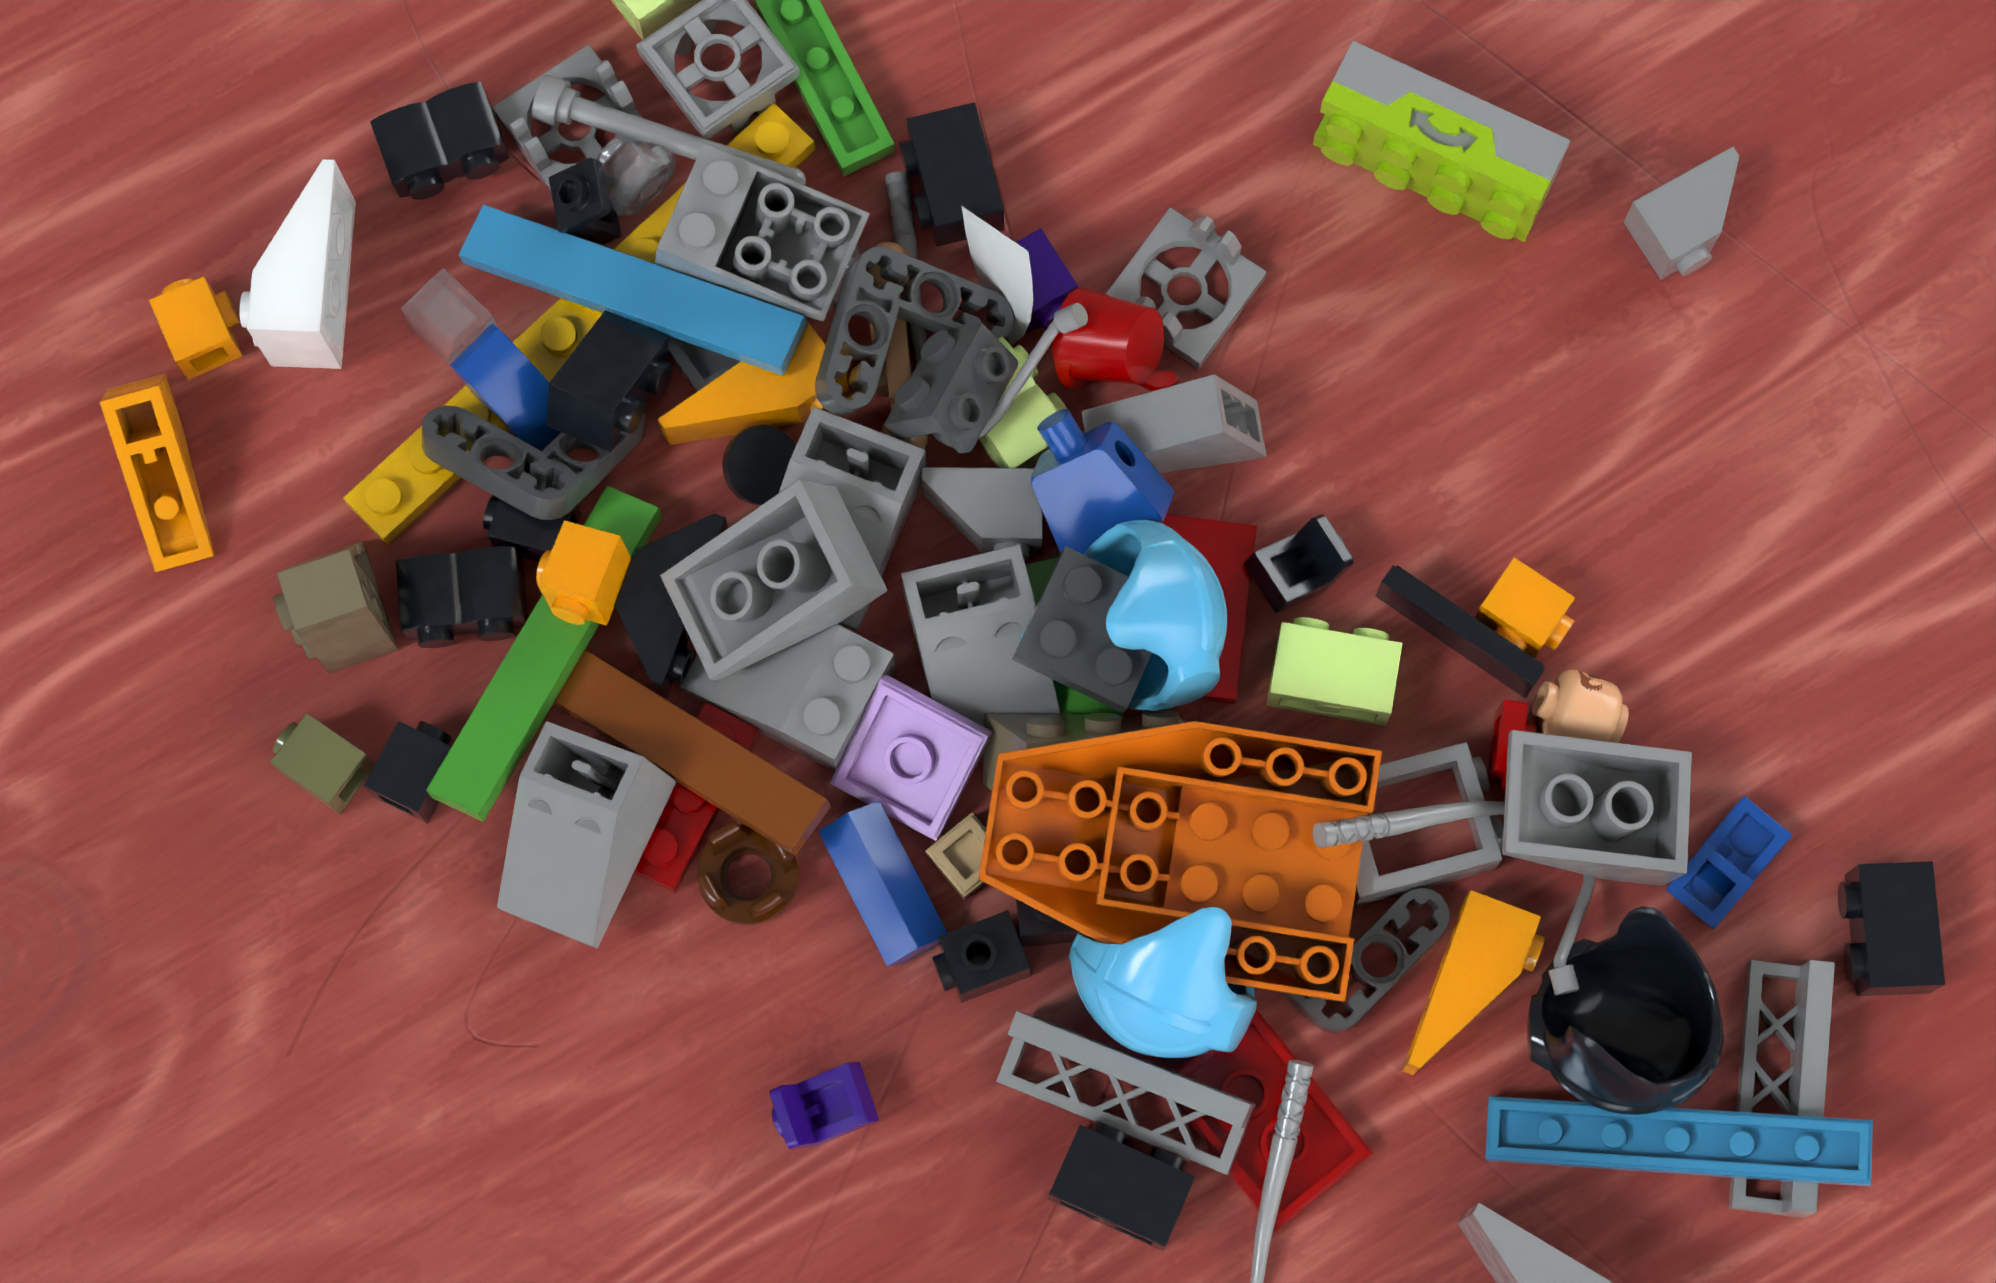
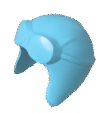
M1132 520L1116 524L1100 536L1083 555L1129 576L1109 608L1106 617L1107 632L1114 645L1125 649H1145L1152 652L1128 707L1137 710L1157 711L1191 703L1209 693L1220 679L1219 658L1223 651L1227 632V608L1219 579L1206 558L1170 527L1150 520Z
M1218 907L1199 909L1158 931L1135 938L1124 944L1100 943L1080 932L1077 933L1072 943L1069 954L1072 975L1078 994L1095 1022L1111 1038L1137 1053L1162 1058H1187L1204 1054L1210 1050L1232 1052L1238 1047L1257 1008V1000L1254 999V988L1228 984L1226 982L1224 960L1230 943L1232 922L1228 914Z

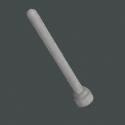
M547 74L541 80L536 91L532 107V118L534 120L555 127L559 126L561 122L570 125L575 120L693 160L697 159L703 143H707L805 185L806 183L804 173L797 168L580 98V91L572 89L571 82Z

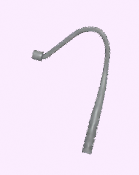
M903 171L892 172L885 176L888 200H890L889 209L890 216L892 217L894 243L904 247L910 257L918 260L917 239H915L916 230L915 226H913L914 216L911 209L912 200L911 193H909V176ZM919 286L917 296L919 303L922 306L921 290ZM1075 303L1054 313V320L995 406L979 438L986 435L1001 420L1059 331L1065 334L1087 324L1088 315L1081 304ZM908 322L917 366L921 359V349L927 341L926 331L924 328ZM939 433L932 434L939 442L952 447Z
M1505 801L1448 803L1370 814V816L1354 817V819L1346 818L1338 821L1316 823L1313 827V839L1319 848L1341 845V843H1354L1358 840L1366 841L1373 838L1389 837L1473 817L1504 815ZM1583 875L1579 896L1554 957V969L1548 971L1555 996L1579 990L1573 965H1566V961L1593 894L1595 877Z
M1290 1059L1288 1063V1073L1285 1077L1286 1084L1283 1086L1282 1102L1278 1109V1120L1274 1128L1276 1131L1273 1133L1254 1239L1250 1283L1264 1282L1272 1233L1298 1141L1299 1125L1302 1123L1303 1107L1306 1105L1308 1095L1307 1088L1310 1086V1077H1312L1314 1068L1313 1064L1301 1060Z

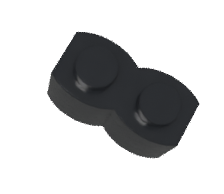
M481 81L446 90L425 102L399 107L370 121L392 185L400 198L411 196L412 199L422 200L433 197L440 193L445 187L444 184L452 179L463 176L470 180L485 178L495 173L500 168L499 164L510 158Z
M516 546L479 548L456 554L422 555L395 561L401 632L409 640H418V646L421 648L447 647L455 643L454 636L467 633H478V639L483 641L509 639L515 636L514 629L522 628L528 619L523 559Z

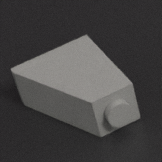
M1215 374L1082 411L1085 431H1082L1083 433L1107 422L1118 424L1159 473L1267 457L1257 400Z

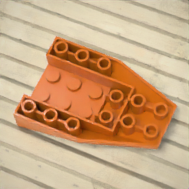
M1193 721L1000 753L997 757L978 880L1105 944H1124L1135 938L1158 931L1199 909L1218 907L1228 914L1232 922L1230 943L1224 960L1225 978L1228 984L1345 1002L1354 938H1349L1363 841L1358 840L1354 843H1341V845L1319 848L1313 839V827L1316 823L1338 821L1346 818L1354 819V817L1373 813L1382 751Z

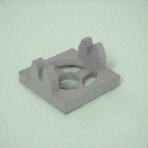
M701 0L636 44L638 54L701 137L705 139L711 138L728 125L733 132L741 133L750 124L749 118L754 112L760 115L773 102L776 103L775 93L801 76L800 68L747 0ZM728 21L745 27L732 37L724 34H713L717 27V22ZM692 39L696 45L694 51L695 62L679 73H676L675 55L686 56L689 54L692 47ZM713 44H724L733 50L735 58L728 69L714 72L703 66L701 62L703 51ZM759 44L762 50V68L756 82L751 86L739 71L741 54ZM705 79L714 82L724 81L735 98L728 101H709L694 96L689 90Z
M590 45L585 46L492 107L499 122L550 192L548 177L577 164H563L549 159L548 155L561 147L568 150H581L587 159L594 158L600 160L603 173L606 174L649 146L648 144L616 134L612 144L604 151L596 140L598 128L591 126L589 134L578 141L564 139L558 132L559 126L555 127L552 125L551 130L539 138L537 136L533 138L531 135V116L535 94L541 80L547 74L569 81L571 84H585L599 89L605 95L594 101L595 103L642 118L625 83L622 80L618 82L609 61L604 60L601 62Z
M1170 207L1106 294L1156 309L1152 299L1141 297L1140 295L1142 275L1161 286L1163 303L1157 311L1160 313L1164 324L1163 346L1199 370L1264 282L1267 271L1240 254L1242 246L1235 234L1228 230L1222 237L1215 232L1214 221L1208 216L1198 217L1193 223ZM1175 247H1194L1202 250L1190 267H1178L1171 270L1155 259L1161 252ZM1217 261L1223 267L1228 279V299L1225 305L1207 294L1208 285L1205 277ZM1180 276L1193 278L1201 288L1199 299L1190 305L1174 303L1167 293V287L1174 278ZM1198 311L1211 320L1209 324L1195 329H1182L1177 315H1188Z

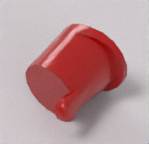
M1077 288L1068 294L1060 309L1079 303L1087 312L1088 322L1085 326L1065 334L1059 331L1052 342V358L1059 381L1065 387L1082 389L1090 381L1138 384L1152 392L1179 384L1178 376L1174 372L1156 370L1163 351L1164 324L1160 313L1155 308L1087 288Z

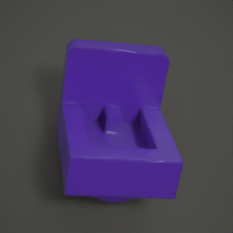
M848 1062L800 1083L780 1085L770 1090V1097L774 1106L772 1109L773 1123L777 1132L784 1138L789 1149L818 1146L879 1121L860 1062Z

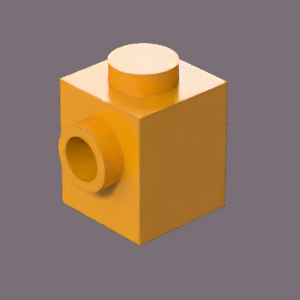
M204 276L196 280L187 278L175 281L163 289L162 295L149 300L173 358L188 380L243 357L231 329L232 326L240 323L227 292L222 291L215 294Z
M564 521L552 551L547 550L540 559L536 575L537 585L551 612L561 620L576 625H583L586 620L607 625L632 559L620 535Z
M1514 557L1481 604L1475 618L1536 658L1544 645L1555 651L1575 622L1565 615L1575 597Z

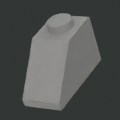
M1734 147L1727 149L1633 201L1623 223L1660 280L1676 271H1679L1682 276H1687L1703 267L1712 259L1710 252L1722 232L1740 157Z
M922 467L923 496L982 554L1019 544L1024 561L1030 559V554H1042V508L1031 485L1033 468Z

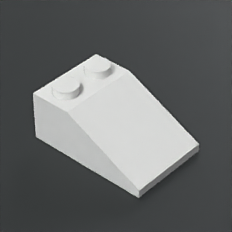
M323 159L253 269L250 292L243 291L241 295V325L243 328H247L252 336L254 346L260 348L271 366L342 369L356 201L335 160Z

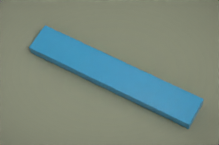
M486 205L482 206L459 253V257L465 265L602 313L606 310L667 336L784 376L808 325L805 316L579 237L560 233L553 228Z
M1489 1096L1485 1159L1490 1162L1871 1187L1873 1120L1670 1108L1655 1113L1635 1115L1609 1112L1585 1102Z

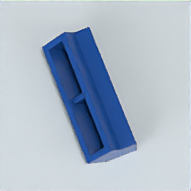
M880 801L850 811L818 831L887 967L904 964L914 957L934 949L939 944L938 937L946 934L947 931Z

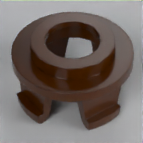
M737 821L720 826L708 836L710 842L701 854L697 869V880L703 899L714 913L735 924L755 925L773 919L789 905L795 895L799 880L798 863L793 854L745 824L738 825ZM744 855H756L764 859L771 870V882L768 889L762 895L755 898H742L735 895L727 883V871L731 863Z

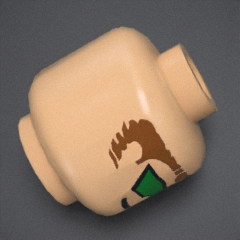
M1566 670L1553 683L1545 681L1540 686L1533 702L1532 713L1534 716L1539 717L1540 734L1618 743L1627 725L1629 708L1627 705L1622 704V694L1613 683L1579 670Z

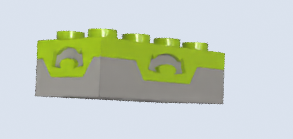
M1352 41L1322 100L1320 112L1325 115L1315 133L1313 145L1321 148L1322 154L1337 164L1344 166L1356 164L1373 172L1374 177L1389 188L1395 190H1405L1408 188L1427 197L1430 205L1441 212L1450 215H1457L1460 212L1481 222L1482 228L1495 237L1506 240L1514 237L1525 242L1555 181L1571 140Z

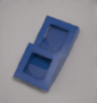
M491 324L450 364V367L475 397L493 411L513 436L541 451L560 432L546 426L548 380L494 324Z
M1743 796L1687 862V874L1672 881L1665 890L1711 928L1715 929L1750 888L1763 869L1791 838L1792 834L1746 796Z

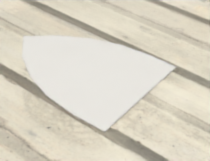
M961 206L971 259L980 285L999 293L1011 305L1014 322L1007 338L1011 345H1013L1024 336L1031 321L1033 285L1029 253L1016 242Z

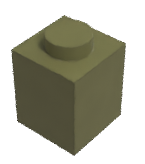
M307 713L299 724L292 722L281 732L273 746V752L276 755L270 761V764L281 775L339 815L365 782L375 765L366 753Z

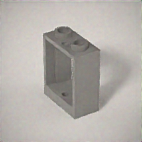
M1467 742L1380 765L1377 788L1452 768L1462 802L1485 801L1483 793L1490 790L1484 763L1480 756L1471 757ZM1499 816L1468 818L1477 850L1382 876L1378 874L1369 840L1363 841L1354 907L1403 895L1412 889L1429 888L1495 870L1502 861L1501 851L1503 848L1504 828Z

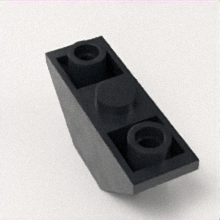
M717 514L707 516L636 549L615 603L621 621L656 694L668 698L674 682L683 684L690 669L693 650L687 648L690 637L660 575L728 529L726 518Z

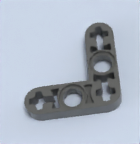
M882 246L870 248L853 260L847 270L816 377L815 391L817 398L826 410L842 416L852 414L868 404L876 392L897 318L936 333L941 330L948 331L980 324L981 320L971 314L984 308L987 310L986 320L994 324L989 331L999 339L1002 336L1003 338L1008 336L1013 327L1014 314L1011 305L1005 297L993 290L896 250ZM875 264L881 267L880 276L890 281L878 289L873 286L874 276L866 272ZM909 276V280L905 283L904 287L897 285L898 282ZM920 284H932L942 293L944 303L940 313L928 312L921 306L917 296ZM957 310L965 312L962 315L955 318L954 320H952V317L957 312ZM851 316H863L873 325L875 338L872 345H859L851 338L848 331V322ZM851 360L862 361L852 368L849 378V385L857 389V392L844 398L841 396L842 386L834 382V379L839 378L848 371Z
M442 406L428 412L423 419L422 449L425 455L436 464L526 514L541 520H554L568 514L641 442L644 437L645 411L636 431L632 434L625 432L611 452L563 432L543 451H540L463 408ZM583 448L594 451L599 457L592 461L580 462L568 456V453L572 450ZM492 456H504L512 460L514 464L505 469H493L487 467L483 461Z
M1426 888L1412 889L1402 895L1353 945L1350 965L1351 974L1359 984L1372 990L1374 993L1369 998H1366L1361 988H1359L1350 997L1345 1006L1351 1014L1346 1019L1338 1013L1334 1014L1330 1019L1322 1013L1326 1003L1325 999L1281 993L1322 1031L1333 1034L1348 1031L1440 939L1449 924L1450 912L1448 904L1434 890ZM1412 904L1415 908L1420 909L1425 904H1428L1435 911L1430 921L1436 928L1430 931L1424 926L1419 927L1405 942L1416 948L1409 955L1401 941L1391 933L1384 931L1383 928L1387 924H1391L1397 934L1411 917V913L1406 906ZM1369 945H1384L1392 951L1396 964L1391 974L1378 978L1371 976L1364 970L1361 963V954Z

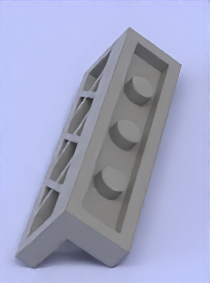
M1756 960L1748 962L1736 1112L1752 1113V1107L1770 1094L1786 1115L1824 1117L1835 963L1809 960L1802 966ZM1762 977L1796 981L1794 1007L1778 1020L1761 1000ZM1759 1016H1761L1769 1027L1758 1035ZM1793 1017L1791 1037L1782 1025ZM1773 1032L1790 1051L1789 1068L1774 1081L1756 1062L1757 1045ZM1756 1077L1764 1089L1753 1097L1754 1080ZM1788 1079L1786 1098L1778 1086ZM1731 1178L1728 1209L1799 1218L1817 1213L1819 1183L1781 1181L1779 1200L1745 1196L1747 1179Z
M1016 1011L1007 1034L1012 1036L1013 1039L996 1082L1092 1121L1107 1124L1134 1138L1229 1175L1255 1108V1103L1027 1012ZM1030 1043L1050 1051L1060 1074L1038 1084L1015 1075L1026 1044ZM1063 1057L1081 1065L1068 1070ZM1091 1068L1105 1073L1109 1076L1118 1097L1096 1107L1081 1101L1071 1077ZM1120 1080L1139 1088L1125 1093ZM1063 1081L1069 1096L1048 1087ZM1149 1091L1165 1097L1175 1121L1154 1130L1141 1126L1137 1121L1129 1100ZM1178 1103L1197 1111L1183 1117ZM1121 1104L1127 1120L1105 1110ZM1210 1115L1232 1124L1221 1157L1198 1149L1186 1123L1202 1116ZM1179 1127L1185 1143L1163 1134Z

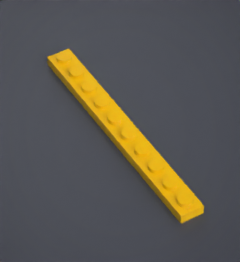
M774 102L726 145L794 168L815 150L814 140ZM685 184L613 250L655 264L658 244ZM560 298L516 338L513 343L550 382L602 315V312ZM466 385L444 405L463 408L509 433V430L493 411L483 405ZM421 426L343 499L366 525L388 545L461 477L436 464L425 455L422 449Z

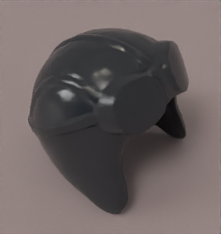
M1641 906L1631 910L1620 923L1618 933L1606 940L1597 943L1582 939L1573 943L1566 965H1573L1579 990L1555 996L1548 972L1554 969L1553 961L1542 974V983L1537 993L1531 995L1528 1012L1527 1044L1529 1060L1550 1071L1553 1078L1564 1089L1585 1103L1619 1114L1639 1115L1663 1111L1680 1104L1694 1095L1708 1081L1716 1069L1724 1044L1723 1024L1717 991L1695 949L1673 923L1656 908Z

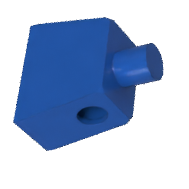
M1062 409L1051 414L1038 425L1037 430L1049 449L1040 456L1031 475V485L1060 554L1066 546L1084 554L1100 536L1119 523L1132 520H1150L1155 522L1164 520L1175 492L1118 424L1107 422L1083 433L1070 411Z

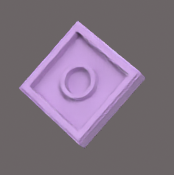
M884 675L880 679L830 784L867 804L880 801L887 815L937 841L942 836L993 732L896 679Z

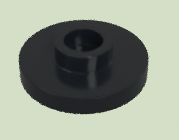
M767 425L752 426L738 432L729 441L724 451L722 462L724 478L730 490L739 499L752 505H763L779 494L789 461L796 447L794 442L783 431Z

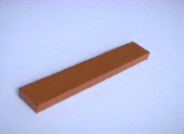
M584 650L553 703L556 707L623 749L645 757L682 786L794 856L798 854L831 807L828 799L587 650Z

